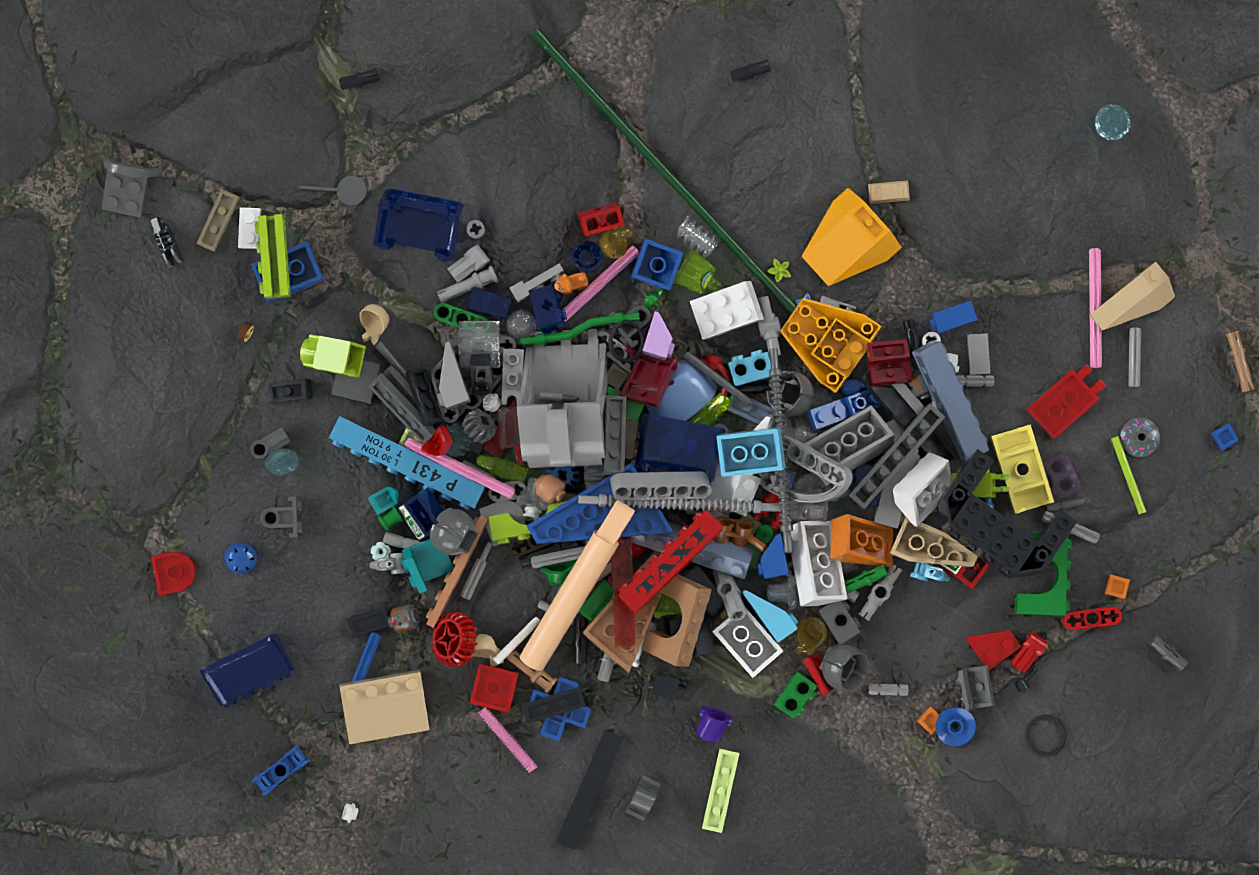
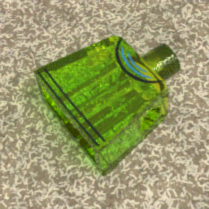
M691 248L677 271L673 284L702 295L706 287L713 292H717L722 282L713 277L716 268Z

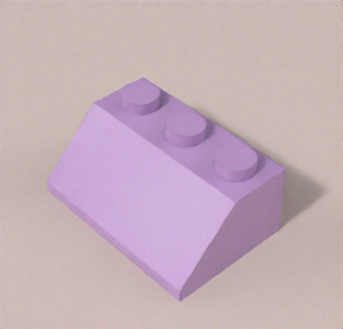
M655 311L643 348V354L666 361L667 357L671 358L675 344L672 343V336L659 312Z

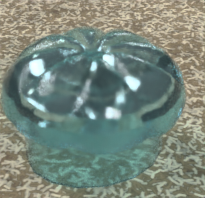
M1106 105L1098 111L1095 117V128L1098 134L1107 140L1123 138L1131 126L1128 112L1119 105Z

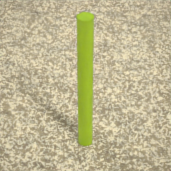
M1119 436L1111 438L1138 514L1145 513V506Z

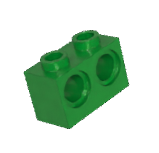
M796 671L773 704L793 719L796 716L800 717L806 709L804 707L806 701H812L818 691L815 690L817 685ZM801 682H805L808 685V691L803 694L797 691V686ZM789 699H794L797 703L796 708L793 710H788L785 707V703Z

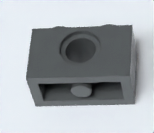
M845 600L826 604L817 610L839 645L859 634L860 630L858 628L861 627L855 616L851 618L848 613L850 607ZM839 614H843L846 617V622L842 626H838L835 623V618Z

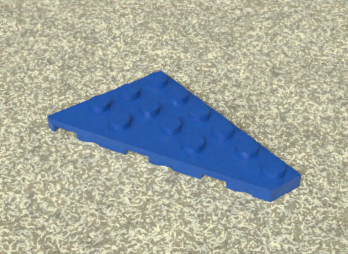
M632 463L624 467V473H637ZM613 475L608 476L579 495L599 496L600 494H606L609 497L611 494L614 497L610 484V479ZM577 495L527 525V528L537 544L589 540L594 531L600 529L614 505L611 507L609 505L599 507V504H578ZM635 506L632 508L635 510V513L620 537L668 534L673 530L659 507L656 509L653 506L650 509L649 506L646 508Z

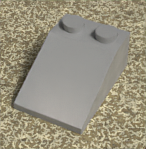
M450 342L445 343L439 385L440 393L437 394L440 405L442 407L445 406L448 410L471 402L453 346Z

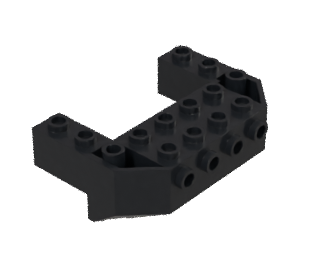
M977 449L971 454L937 502L942 530L1008 579L1037 575L1046 569L1077 521L1064 511L1059 510L1052 516L1037 540L972 494L994 462V460Z

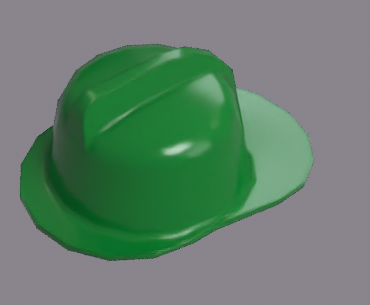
M577 560L540 567V571L547 575L551 586L561 585Z

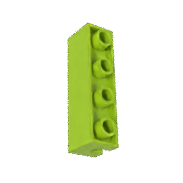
M283 214L258 216V221H255L256 234H259L260 239L259 242H256L257 253L261 254V262H258L259 274H262L263 282L259 284L260 293L264 294L266 299L291 297L285 216Z

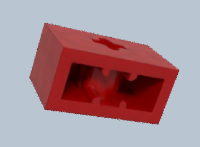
M616 202L577 213L582 232L585 236L624 226L620 206Z

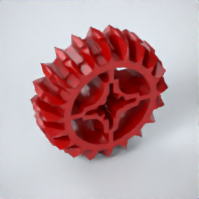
M459 612L447 613L441 616V620H437V626L433 628L434 634L431 635L433 641L430 644L433 645L432 652L435 653L434 658L438 659L439 663L447 667H459L467 664L468 660L472 659V653L476 652L474 646L478 645L476 642L478 635L475 634L477 627L474 626V621L467 615Z

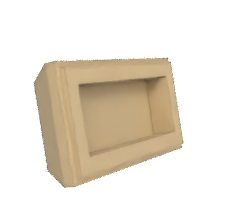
M908 180L868 184L870 204L910 201Z

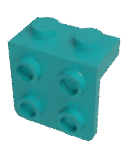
M430 539L402 550L404 559L401 560L405 572H410L411 576L408 578L412 588L417 587L419 594L427 591L426 581L453 570L449 556L437 550L431 544Z

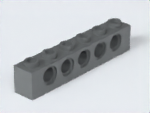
M927 404L848 494V497L860 508L865 509L941 423L945 416L932 404Z

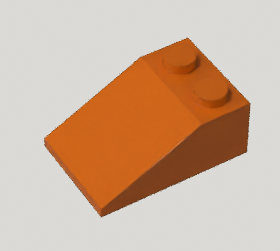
M849 514L831 520V559L845 563L893 566V555L890 554L893 547L892 527Z

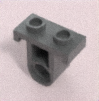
M637 306L628 313L642 311L646 314V319L643 322L632 321L643 329L650 321V312L644 306ZM613 311L608 316H613L615 312ZM614 323V324H608V325H609V327H610L611 329H613V327H614L616 324ZM623 325L617 329L622 336L619 339L624 346L629 345L635 348L639 345L637 340L632 342L630 339L638 333L634 326Z
M288 497V501H292V507L267 508L261 513V523L267 528L293 527V533H289V538L300 537V533H303V522L299 521V513H302V501H298V497ZM271 512L275 513L277 517L273 524L267 521V515Z
M643 775L625 812L644 821L656 799L661 783Z

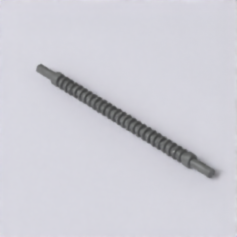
M778 348L769 349L771 365L769 376L772 378L769 381L772 382L770 388L773 389L770 392L773 394V397H771L773 403L771 405L774 406L772 417L775 418L772 422L775 423L773 428L781 427L785 469L778 470L779 472L776 475H779L777 479L779 484L777 486L780 487V490H778L780 496L778 498L781 499V502H779L781 508L779 510L782 511L779 514L782 516V519H780V522H782L780 531L783 532L784 552L786 553L793 552L791 538L793 525L790 524V521H792L790 515L792 513L789 512L792 508L789 507L791 501L788 500L791 496L788 495V492H790L788 486L790 484L787 483L789 472L786 469L789 467L786 466V463H788V460L785 459L788 456L785 454V451H787L785 445L787 443H784L786 431H783V428L786 426L783 425L785 420L782 418L785 416V414H782L784 402H781V399H783L781 393L783 391L780 390V387H782L780 381H782L780 379L782 371L779 369Z

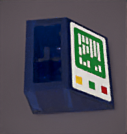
M428 487L397 507V510L418 541L430 535L432 526L438 524L436 518L444 511Z

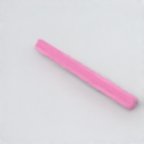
M631 246L546 324V328L551 333H554L639 255V251L634 246Z
M1099 248L1089 250L1090 314L1101 306V250ZM1090 317V367L1101 368L1102 330Z
M412 438L406 440L405 448L508 498L513 497L515 488L447 455H429L421 451L422 443Z

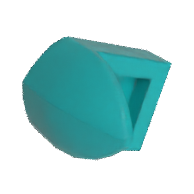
M387 486L368 497V500L376 514L380 515L398 503L399 493L393 487Z

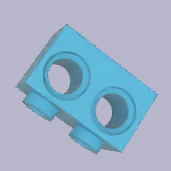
M762 350L751 352L750 357L736 356L731 358L732 362L728 363L735 387L770 377L769 370L771 365L768 352L763 353ZM761 359L765 362L766 367L764 370H757L754 363L756 360ZM743 365L746 368V374L743 376L737 375L735 367Z

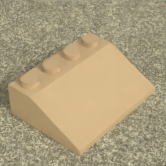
M420 670L339 684L349 744L430 730Z

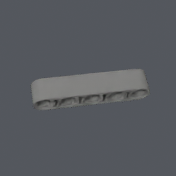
M700 471L617 473L610 479L613 496L617 500L703 499L712 492L708 475Z

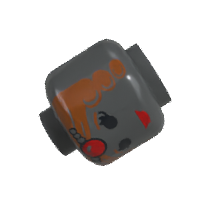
M921 371L913 372L912 382L906 383L908 388L919 401L930 397L931 393Z
M408 604L393 608L390 617H388L389 626L392 629L394 628L397 633L414 630L417 627V623L420 622L417 609Z

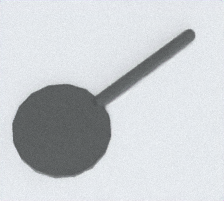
M356 176L343 178L337 188L299 186V189L337 192L340 201L350 206L361 203L367 193L365 183Z

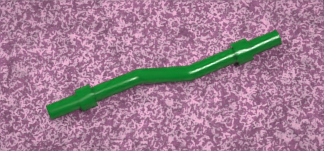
M620 312L614 313L613 316L591 318L568 332L547 335L539 333L536 336L520 338L521 346L532 344L540 346L546 345L548 342L570 340L593 326L640 320L639 312L628 314Z

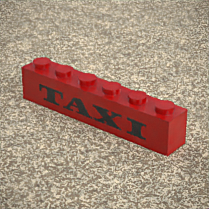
M707 510L703 513L701 511L692 518L694 522L689 527L685 525L677 533L679 537L675 541L669 540L663 546L664 551L660 555L655 554L648 561L650 565L645 570L643 568L639 569L633 576L635 579L630 584L626 582L618 590L620 592L618 597L635 615L724 530V527Z

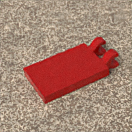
M1088 364L1083 366L1077 373L1071 369L1026 409L1052 439H1055L1099 400L1096 394L1106 386L1101 379L1091 388L1084 383L1082 379L1092 371Z

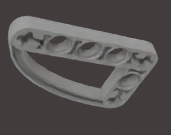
M784 434V437H786L784 443L789 445L785 447L787 449L785 454L788 455L785 459H790L835 485L829 491L821 494H808L789 489L788 495L791 496L789 500L806 503L824 502L841 496L849 488L852 482V472L847 467L795 438ZM796 446L800 450V454L798 457H796L794 453V449ZM810 455H813L815 459L813 465L809 462ZM826 463L830 467V471L828 474L824 471V465ZM779 471L762 472V487L780 496V493H778L780 487L777 486L779 484V481H777L779 475H776Z

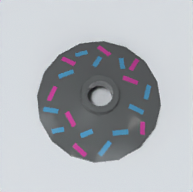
M1137 417L1124 424L1120 432V442L1128 454L1134 457H1145L1151 455L1157 449L1160 443V433L1158 427L1151 420ZM1140 433L1145 436L1143 441L1138 439Z

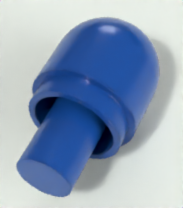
M850 379L844 382L840 390L843 395L851 396L860 393V389L866 387L858 379Z

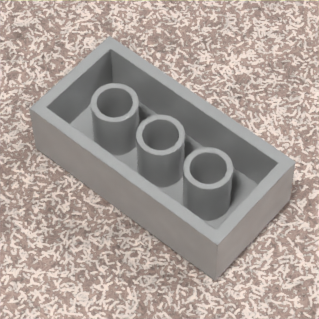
M871 405L804 444L852 471L887 451L894 443V433ZM810 455L809 462L811 465H813L815 462L813 455ZM826 463L824 465V471L828 474L830 471V467ZM820 477L825 485L830 484L829 481Z

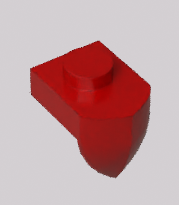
M446 426L438 427L432 439L427 440L422 445L421 451L433 456L446 455L453 444L452 436L449 434Z

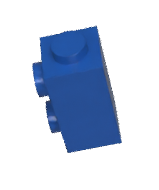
M969 301L932 314V319L929 320L932 331L936 330L937 334L975 322L978 319L972 302Z

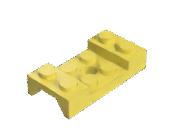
M1031 425L991 436L990 440L1002 474L1010 475V479L1004 480L1007 487H1010L1008 498L1013 514L1053 503V496ZM1021 463L1028 467V472L1025 475H1020L1017 472V466Z

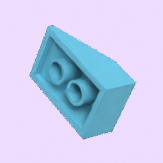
M747 590L742 591L748 603L777 643L798 629L796 627L798 621L792 613L787 614L784 610Z

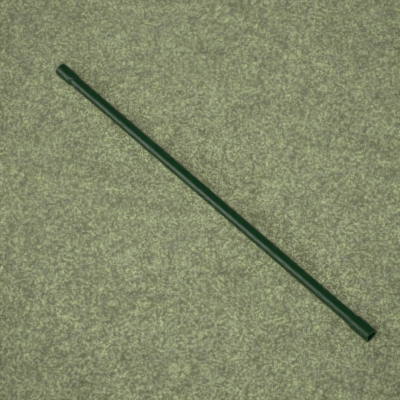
M541 29L535 31L531 36L532 39L552 57L791 316L797 304L777 286L562 55Z

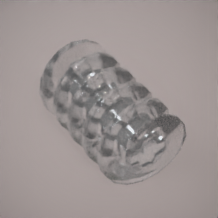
M688 215L677 230V239L684 236L683 243L686 244L691 241L690 248L692 249L697 246V253L704 250L703 258H706L715 250L721 239L715 242V234L708 237L710 231L708 229L705 232H701L703 225L701 224L696 228V220L689 223L690 216Z

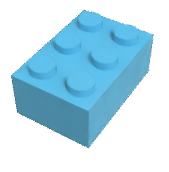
M781 427L717 435L722 477L785 469Z

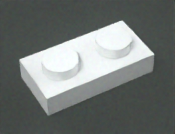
M240 208L238 248L257 249L256 242H259L260 239L259 234H256L255 221H258V216H261L260 208Z

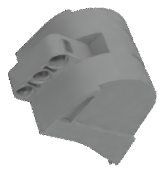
M596 329L589 330L588 344L571 345L570 339L563 340L561 345L538 346L534 344V347H526L522 387L517 404V416L522 459L527 461L529 468L603 465V458H605V398L608 387L606 343L598 344ZM557 392L578 396L579 399L575 403H556L555 401L540 400V393Z

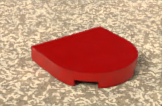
M169 552L151 556L158 596L181 592L193 583L196 569L193 561L186 554Z

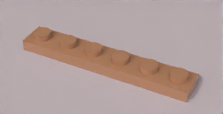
M480 515L479 518L475 517L474 523L479 535L468 554L464 552L456 555L453 561L455 567L452 572L449 571L444 579L446 585L443 590L440 589L435 597L437 603L434 608L431 607L426 615L428 619L427 625L433 628L436 627V622L440 619L489 521L487 516Z

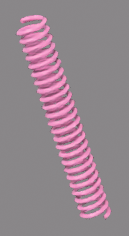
M487 707L477 712L486 721V724L491 726L490 729L495 731L494 734L501 738V741L505 743L507 748H510L509 751L514 753L515 758H518L520 763L525 765L524 768L529 770L528 773L537 768L532 758L527 756L526 751L521 749V746L517 744L513 736L506 732L507 729L502 727V724L498 722V719L494 717L492 712H489L490 710H487Z

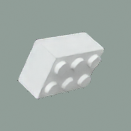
M745 281L690 301L703 340L764 320L751 281Z
M746 609L745 618L740 621H731L728 616L712 632L753 678L780 655L783 650Z

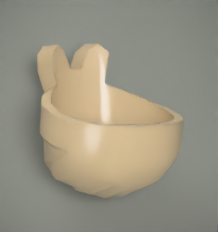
M370 304L361 310L359 318L366 330L362 335L363 341L367 342L371 339L374 345L387 328L390 318L386 310L381 306Z
M479 634L476 638L478 645L474 646L476 652L472 653V656L490 658V665L493 667L498 666L493 658L500 652V648H497L491 636Z

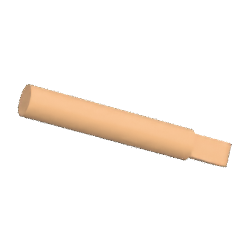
M617 500L600 529L594 531L520 654L521 661L530 668L538 671L544 670L619 545L617 541L635 513L634 509Z

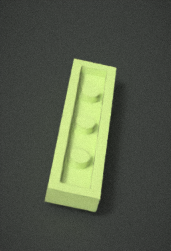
M719 748L702 829L722 833L739 758L738 752Z

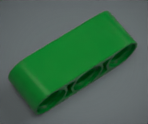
M445 303L438 304L434 309V316L444 324L475 335H487L491 330L490 322L482 316ZM441 308L449 310V315L446 318L438 316ZM466 315L468 322L465 325H459L457 323L458 316ZM483 321L487 323L485 331L479 332L476 330L478 322Z

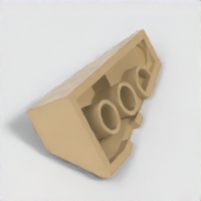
M1155 262L1089 316L1103 331L1158 311L1175 298L1169 277Z
M907 517L904 519L890 554L909 562L974 567L978 557L945 532L924 523H920L916 527Z

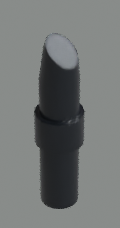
M770 382L740 386V391L744 394L771 390Z

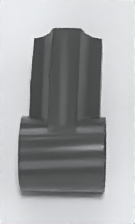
M281 427L261 440L252 443L250 452L256 459L263 460L291 443ZM258 445L265 446V453L263 455L255 454V448Z

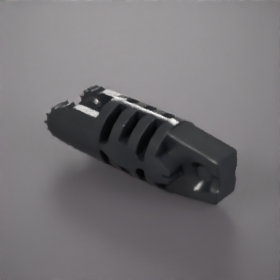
M163 217L152 219L151 224L154 230V237L166 266L170 269L174 267V261L170 252H172L176 262L181 263L184 259L171 233L172 231L169 225L165 223Z

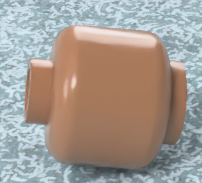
M543 474L535 483L536 495L548 504L556 501L560 502L566 494L564 492V482L553 474Z

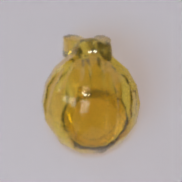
M624 222V226L607 230L601 235L599 239L600 249L606 257L615 259L625 255L627 251L626 238L633 236L634 232L632 229L625 231L627 227L626 222Z
M808 617L799 623L797 637L800 645H797V653L807 652V655H811L826 640L827 627L820 618Z

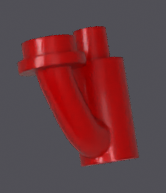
M769 491L761 500V503L779 504L781 502L778 495ZM770 511L754 513L752 517L759 521L763 515L766 517ZM782 511L775 512V520L771 518L769 523L777 532H779L782 523L780 522L782 516L779 515Z

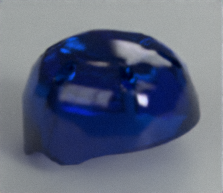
M583 241L573 247L571 260L579 272L592 273L602 263V250L596 243Z

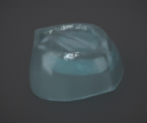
M289 449L276 450L264 460L267 472L276 476L291 473L299 463L296 451Z

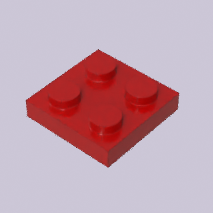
M479 663L470 703L509 713L519 673Z

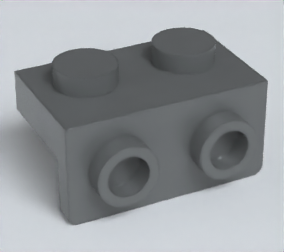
M988 665L964 668L958 671L957 680L962 688L961 702L965 706V710L995 705Z

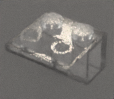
M459 321L458 346L460 368H470V355L490 354L491 368H500V321Z
M809 473L794 479L791 489L802 493L821 494L830 490V484L825 485L818 475ZM789 500L791 501L789 507L792 508L789 510L792 513L790 518L827 521L829 501L806 503Z

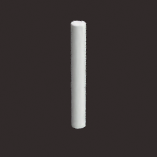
M534 617L493 660L500 664L538 626L540 620Z

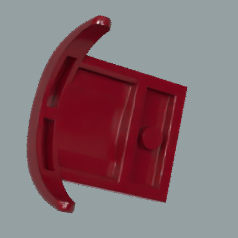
M629 345L624 347L625 352L630 357H633L638 352ZM641 354L635 360L636 362L620 396H626L628 401L658 408L673 373L679 365V359L675 356L674 360L665 361Z

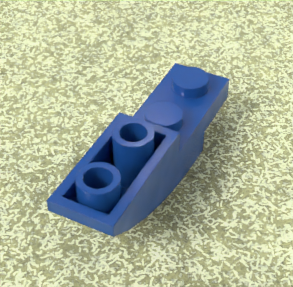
M865 390L806 412L812 429L816 430L848 419L871 405L874 409L882 405L869 390Z

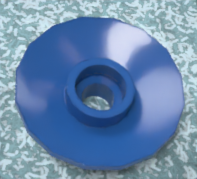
M951 707L944 710L938 716L935 723L936 733L943 743L950 746H961L973 737L976 730V722L969 711L961 707ZM952 722H958L956 727L951 726Z

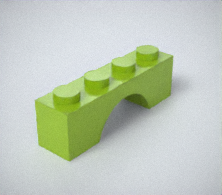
M565 502L548 505L546 514ZM509 513L488 517L493 541L498 542V545L510 543V539L518 538V541L530 539L531 533L527 525L516 522Z

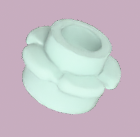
M378 542L371 548V554H373L372 557L375 561L377 559L389 558L391 553L390 547L383 542Z

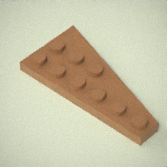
M655 550L639 569L643 568L645 570L650 565L648 561L655 554L660 555L662 552ZM632 576L628 583L630 584L635 578ZM618 592L584 630L583 635L629 673L662 595L660 592L636 615L618 597L620 594Z

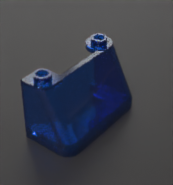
M386 189L379 202L373 245L378 246L382 250H389L395 244L434 251V255L439 261H453L464 205L454 200L398 189Z
M644 414L635 467H638V471L646 473L655 468L672 472L700 471L708 475L709 482H714L719 460L717 435L723 434L724 430L719 427Z

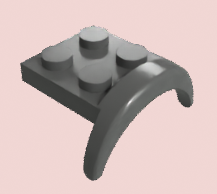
M104 157L103 165L108 169L101 209L141 218L143 216L148 178L160 176L163 170L161 168L128 165Z

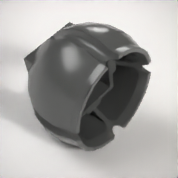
M782 372L780 379H782L780 381L782 385L780 390L783 391L781 393V396H783L781 402H784L782 414H785L787 417L800 416L809 411L812 405L811 400L814 397L812 383L805 375L799 372ZM796 387H800L798 400L794 405H791ZM771 388V390L767 391V400L771 408H774L771 405L773 403L771 399L773 394L770 393L773 389Z
M447 508L436 518L438 524L433 525L431 528L430 542L437 550L447 555H460L464 552L468 554L479 535V532L476 531L475 523L467 513L459 509Z
M844 644L834 648L829 647L819 669L822 670L823 676L830 686L840 691L850 692L857 689L864 681L862 675H867L868 658L860 649L852 645Z

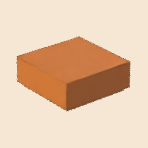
M1109 574L1104 594L1125 599L1130 580Z
M930 706L918 718L917 722L932 735L936 731L935 723L939 714Z

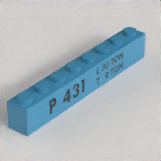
M339 416L329 436L333 440V445L342 449L344 446L351 448L350 453L360 458L363 454L369 457L368 462L377 466L382 463L388 466L387 471L395 475L400 472L406 475L405 480L414 484L416 481L424 484L422 488L432 493L434 490L442 493L441 497L452 501L454 498L460 501L459 506L470 510L471 507L476 509L486 488Z

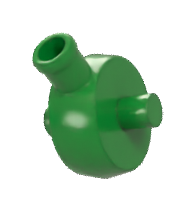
M659 288L651 295L646 292L643 295L646 298L643 302L644 307L647 309L652 306L657 308L659 306L657 300L664 291Z
M768 524L760 525L756 530V538L763 543L771 542L775 536L774 529Z

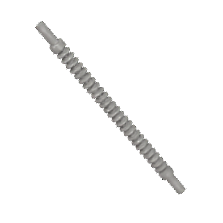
M600 494L599 496L578 495V504H599V507H606V505L611 507L617 501L611 494L609 497L606 494ZM704 498L701 501L699 499L619 500L627 506L631 505L632 508L638 506V508L649 506L652 509L654 506L656 509L658 507H661V509H664V507L670 509L672 507L673 510L678 507L679 510L681 508H684V510H687V508L693 510L695 508L696 511L701 508L702 511L704 509L708 511L710 509H713V511L719 509L720 512L722 509L725 512L728 509L731 512L733 510H736V512H739V510L745 512L747 510L748 513L751 511L753 513H760L761 511L781 512L779 510L781 508L780 504L761 503L760 500H754L753 502L750 500L748 502H745V500L734 502L733 499L730 502L727 499L724 502L722 499L711 501L710 498L707 501Z

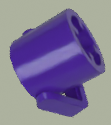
M701 705L699 716H702L696 733L706 741L717 743L721 740L726 726H731L732 716L719 709Z

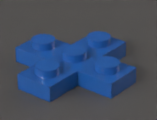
M559 677L554 694L576 688L579 683ZM534 689L530 701L550 696V694ZM581 707L546 718L540 735L560 741L566 722L585 728L591 708Z

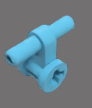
M916 562L914 572H911L910 575L927 582L928 578L937 581H949L951 579L950 574L946 573L943 569L934 567L932 563Z

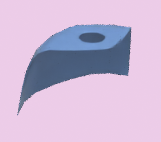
M679 361V365L670 380H674V384L667 386L658 408L646 405L658 431L669 430L680 425L702 409L715 395L718 386L688 361Z

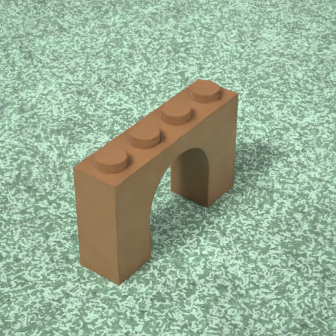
M679 574L676 575L660 593L674 599L679 604L682 611L680 629L674 636L661 631L647 630L641 649L674 666L689 667L712 589Z

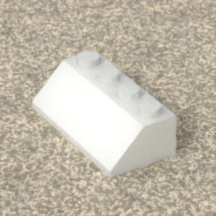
M800 521L794 524L793 531H791L793 551L791 555L800 606H819L847 600L841 561L830 558L831 521Z

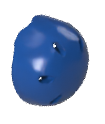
M235 542L226 549L224 561L232 572L247 574L252 571L257 563V553L251 545L245 542Z

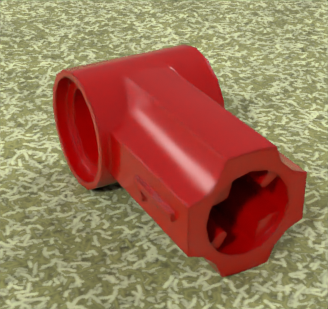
M1031 631L1010 664L1025 674L1034 660L1045 651L1049 643L1034 631Z

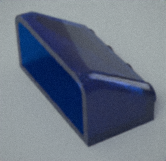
M276 633L200 670V673L219 705H225L228 708L237 703L235 699L241 696L246 699L255 694V689L261 687L264 690L273 685V680L279 678L281 681L290 677V672L294 668Z

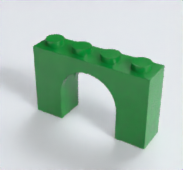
M1027 533V534H1029L1030 536H1032L1034 539L1037 540V538L1039 537V535H1040L1041 533ZM1068 536L1051 560L1056 570V578L1051 588L1040 594L1015 593V614L1066 616V612L1069 611V599H1066V591L1070 590V579H1067V571H1070L1071 560L1067 559L1068 551H1071V539H1068Z

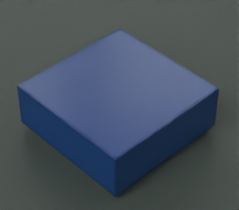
M1230 423L1211 433L1221 451L1239 441Z

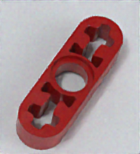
M1117 607L1067 612L1066 616H1063L1062 623L1069 630L1116 625L1121 621L1122 613ZM1110 610H1113V613H1117V617L1114 618L1113 622L1110 618L1103 619L1104 623H1101L1102 616L1100 611H1103L1102 615L1110 614ZM1091 612H1094L1098 617L1095 624L1087 622V615ZM1080 613H1083L1082 620L1084 626H1081L1082 622H1075L1073 627L1067 623L1070 615H1073V618H1081Z

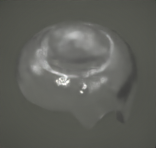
M521 309L513 311L507 318V333L514 341L521 342L520 338L532 337L536 333V320L529 311Z

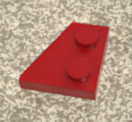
M1010 630L965 638L982 663L988 665V670L1021 648V645Z

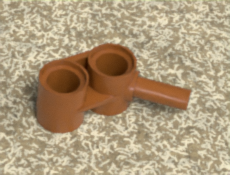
M725 516L716 518L724 527V530L714 541L727 543L731 537L732 543L737 546L745 547L750 543L762 552L766 551L768 546L754 537L752 533L754 526L751 522L731 519Z

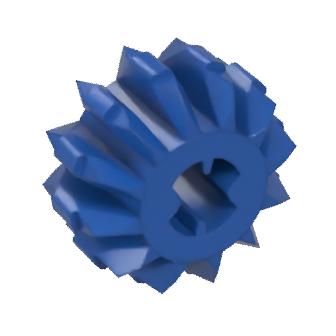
M576 466L554 467V470L546 469V472L552 473L557 478L559 477L558 472L560 470L568 472L566 475L567 480L563 481L565 493L567 492L566 485H569L571 489L575 488L571 481L579 482V479L573 478V475L580 474L579 471L572 472V469Z

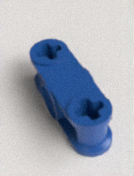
M299 744L287 752L279 761L251 780L259 786L263 796L276 788L280 782L293 772L298 771L311 761L301 752ZM278 765L285 766L286 774L284 776H279L276 773Z

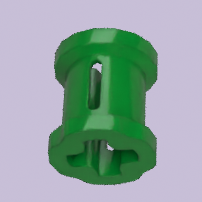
M395 506L384 516H378L380 523L387 532L398 522L404 521Z

